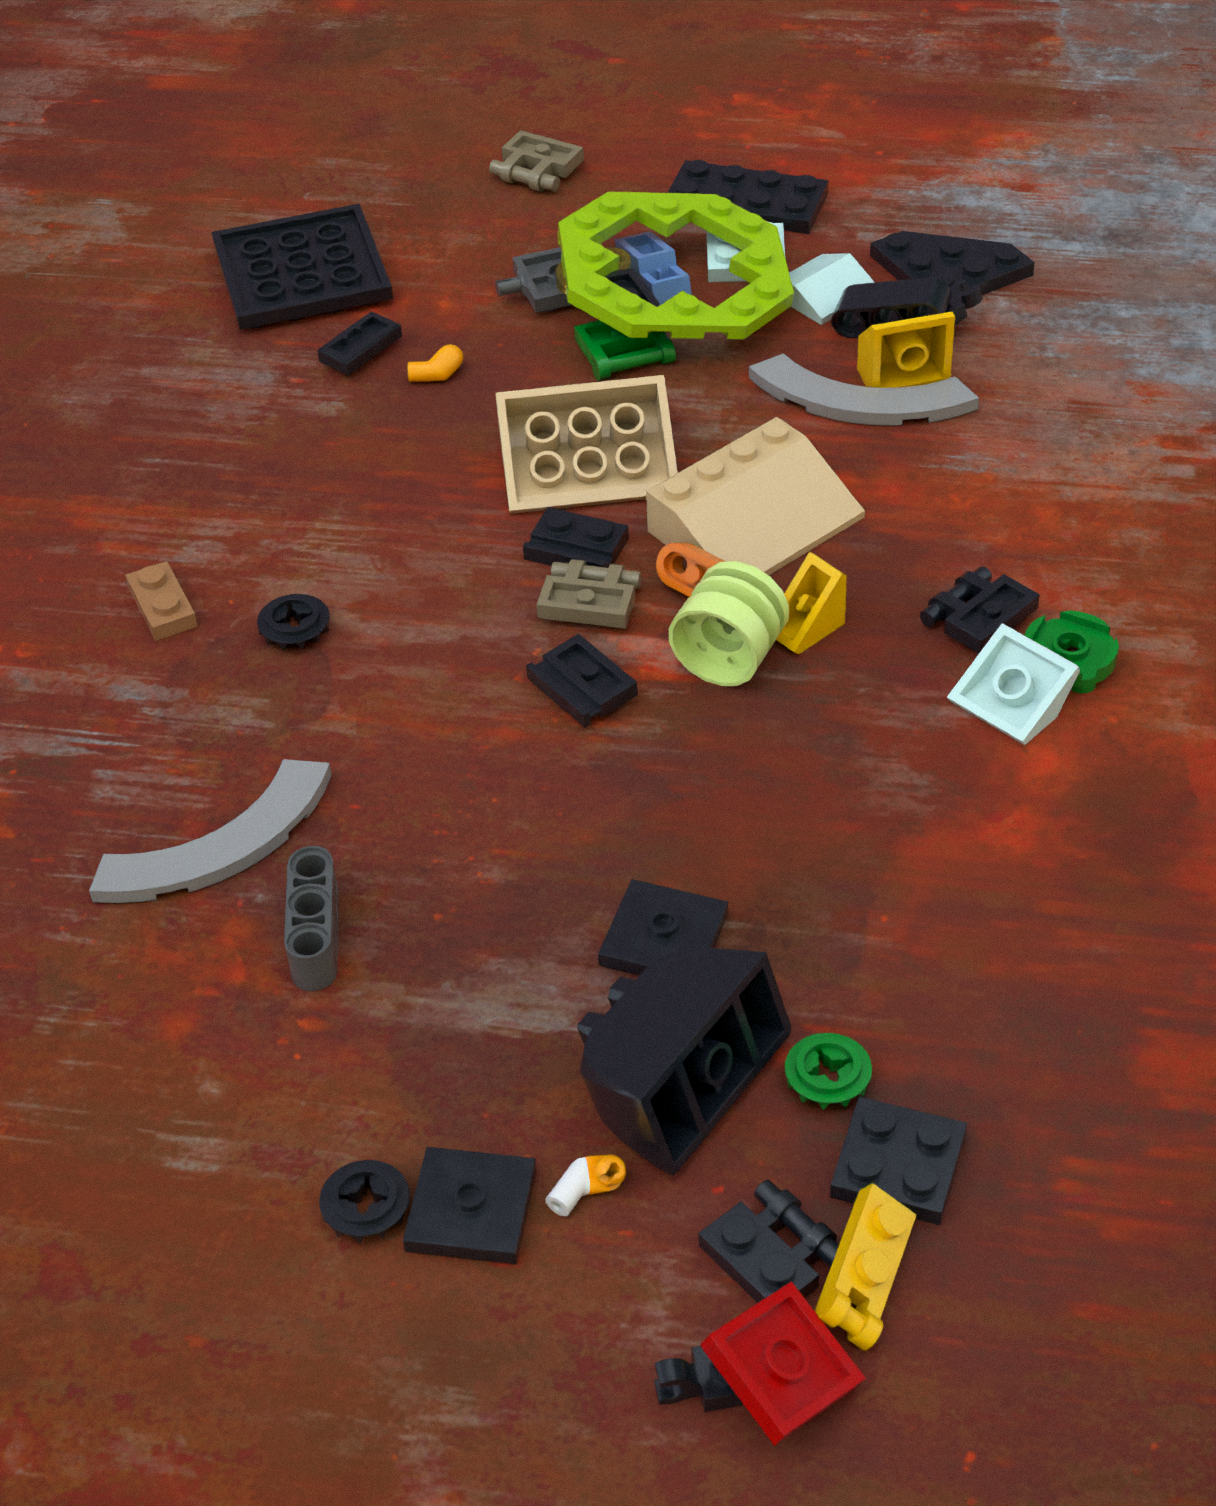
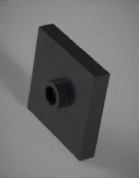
M631 879L599 950V965L641 975L649 965L671 952L687 948H714L728 916V901Z
M426 1147L403 1238L405 1252L517 1264L537 1171L536 1158Z

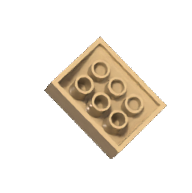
M664 375L496 393L497 418L510 514L543 511L547 507L562 509L645 500L647 490L678 473Z
M778 417L773 418L646 491L648 532L665 545L678 542L691 543L726 562L738 561L752 565L767 575H771L865 518V510L809 439Z

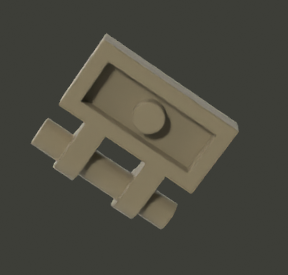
M520 130L502 147V159L504 162L493 159L489 166L490 174L500 176L502 181L514 184L518 181L528 184L529 188L542 192L547 189L555 192L560 184L559 177L566 178L584 160L583 147Z
M571 559L570 563L553 562L551 575L546 576L536 605L537 617L626 629L635 602V589H640L642 572L625 570V566L619 564H610L609 568L586 565L585 560Z

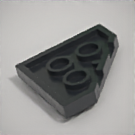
M908 231L893 233L870 243V256L897 280L938 278L951 287L955 282L963 279L968 290L974 285H979L981 294L984 295L1031 277L1034 274L1035 262L1011 243Z

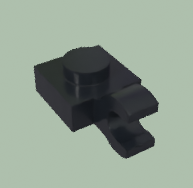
M700 1346L692 1347V1363L679 1358L664 1359L655 1363L658 1379H654V1385L659 1404H673L684 1399L700 1396L704 1412L744 1405Z

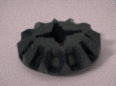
M306 594L281 596L269 602L260 611L257 618L259 635L264 636L267 645L279 644L283 651L291 645H298L303 649L305 642L318 643L320 634L329 631L330 615L325 603L314 596ZM290 617H294L299 626L291 627L289 624Z
M361 1160L349 1163L336 1170L323 1185L319 1199L323 1221L333 1228L338 1238L346 1234L353 1236L361 1243L364 1236L377 1234L383 1239L387 1229L393 1225L402 1226L404 1212L410 1207L407 1181L400 1171L382 1161ZM367 1187H370L374 1203H370L365 1214H360L357 1203L362 1201L363 1195H366Z

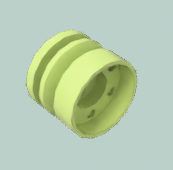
M738 561L719 562L707 569L691 596L685 601L668 628L669 644L676 658L684 667L702 680L719 686H739L752 678L789 620V604L783 590L777 583L758 568Z

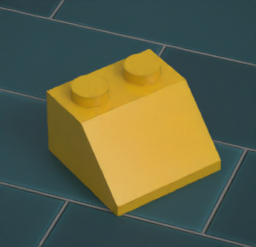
M953 311L872 325L858 335L857 370L865 386L876 388L912 387L951 378L955 325Z

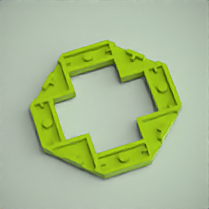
M606 192L558 223L557 237L558 243L561 246L563 276L566 278L567 302L630 338H647L648 333L651 331L670 332L671 338L704 339L705 332H721L727 336V339H745L792 306L794 290L777 226L717 194ZM636 221L665 237L670 236L691 222L742 250L730 258L729 272L750 284L715 308L684 291L679 292L656 307L605 277L618 269L620 256L603 247L601 243Z

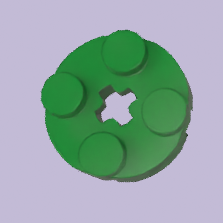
M1072 610L1060 611V618L1046 621V615L1041 616L1029 625L1024 635L1079 666L1080 672L1071 688L1076 693L1092 692L1098 682L1105 680L1113 672L1117 663L1119 649L1117 637L1114 640L1109 634L1110 627L1102 619L1088 613ZM1070 646L1078 648V651L1070 652L1066 650L1069 649Z

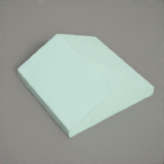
M850 253L821 254L789 273L794 290L791 307L823 325L831 320L845 288L854 284L875 282Z
M1002 623L947 698L953 704L1025 746L1057 718L1080 672V668Z

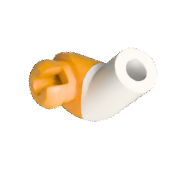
M612 1154L578 1158L569 1166L546 1197V1204L556 1214L568 1216L582 1196L609 1192L618 1188L626 1176L625 1163L620 1157Z

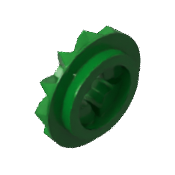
M836 1033L810 1035L797 1042L790 1049L786 1057L785 1074L788 1089H794L799 1094L802 1103L809 1100L818 1102L823 1111L829 1104L840 1103L846 1108L852 1098L856 1096L864 1097L866 1087L872 1079L870 1057L858 1042L847 1036ZM819 1060L831 1072L837 1071L836 1082L829 1080L826 1075H819Z

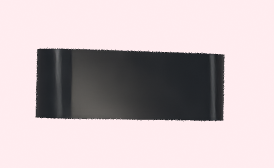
M919 278L850 285L844 289L832 315L831 324L838 334L847 338H858V335L872 325L946 313L952 298V291L948 284L938 278Z

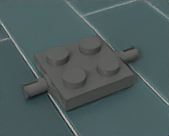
M561 247L512 257L513 271L516 277L495 280L498 297L521 292V294L523 293L528 298L535 313L554 311L560 307L572 305L567 302L566 278L563 276L561 263ZM623 253L619 255V265L616 271L626 269V260Z

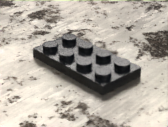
M685 160L668 193L717 194L720 197L729 199L733 204L748 212L759 215L765 221L783 223L784 231L810 234L828 195L829 180L817 179L810 175L795 176L781 174L774 170L759 171L745 169L738 165L709 164L703 160Z

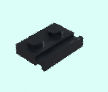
M547 507L531 532V540L523 545L524 559L552 566L553 562L570 563L571 559L585 560L586 565L609 568L610 564L615 563L629 539L628 525Z
M580 634L575 635L542 655L543 661L534 665L531 662L526 665L527 679L584 728L591 725L590 719L597 715L602 718L638 695L637 681Z

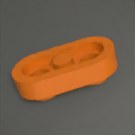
M678 542L667 544L660 550L656 560V569L659 578L664 584L690 597L707 569L719 562L726 561L691 543ZM684 558L687 561L686 570H684L682 567V561Z

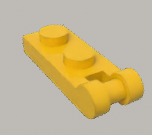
M873 1183L859 1190L815 1309L816 1314L823 1323L830 1328L837 1325L847 1332V1340L863 1351L872 1347L882 1332L883 1321L880 1319L916 1218L915 1213ZM851 1302L856 1305V1309L851 1306Z

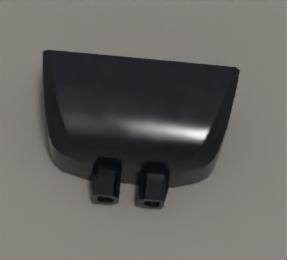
M709 947L687 948L671 952L649 965L636 980L620 976L610 987L608 1000L611 1008L605 1015L597 1012H588L578 1023L577 1029L584 1043L580 1072L598 1115L603 1123L622 1142L669 1175H675L790 1035L791 1024L766 952Z

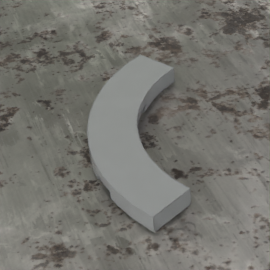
M784 353L749 366V379L773 397L785 403L791 400L806 406V412L832 420L866 425L897 426L902 425L903 420L927 418L928 423L936 422L978 409L979 397L955 376L926 385L876 388L846 384L817 375L798 365Z
M283 759L276 776L258 800L231 822L199 839L158 851L134 854H103L89 890L92 902L128 903L156 900V894L168 893L188 888V892L196 891L244 871L281 846L289 839L288 833L301 819L308 818L314 811L331 778L330 763Z

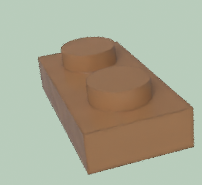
M167 561L147 566L125 575L128 588L155 641L198 627L195 613Z

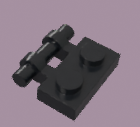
M980 566L974 572L966 571L955 580V586L948 592L940 591L928 602V607L920 612V619L928 627L933 626L938 621H945V634L980 653L1002 623L1013 629L1038 609L1040 594L1005 574L992 583L990 582L992 574L989 569Z
M770 1180L763 1181L754 1192V1197L766 1207L758 1215H755L740 1201L698 1233L699 1247L757 1303L791 1281L804 1298L809 1296L819 1288V1274L811 1266L821 1259L831 1268L839 1244L836 1242L837 1235L823 1222L815 1223L801 1210V1201L787 1189L781 1191ZM785 1226L801 1240L792 1249L776 1234Z

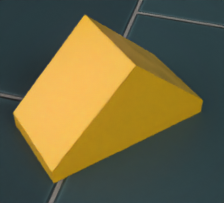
M809 552L784 593L789 604V620L776 640L794 653L800 654L844 625L847 575L814 553Z

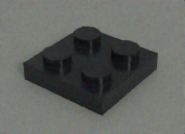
M859 1097L830 1184V1198L855 1204L859 1190L873 1183L915 1213V1219L941 1225L966 1137L967 1122Z

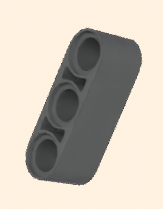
M307 846L295 851L289 857L287 864L284 944L293 983L302 990L317 991L331 985L337 975L339 891L331 853L320 846Z

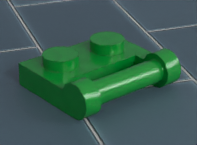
M600 320L574 326L575 341L592 365L594 376L598 381L611 378V373L659 361L663 365L675 362L676 360L674 345L666 332L651 331L648 333L647 338H630Z

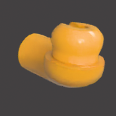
M448 344L440 348L429 361L408 362L409 382L448 380L463 362L462 351L456 345Z

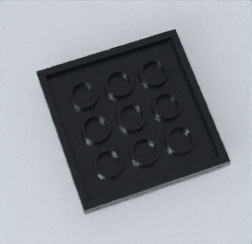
M360 204L211 232L214 248L239 330L261 328L266 324L286 320L296 321L306 316L326 312L336 313L342 309L361 305H376L381 301L393 299L391 283Z

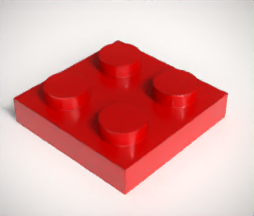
M792 1281L709 1334L700 1344V1347L774 1446L851 1393L866 1379Z

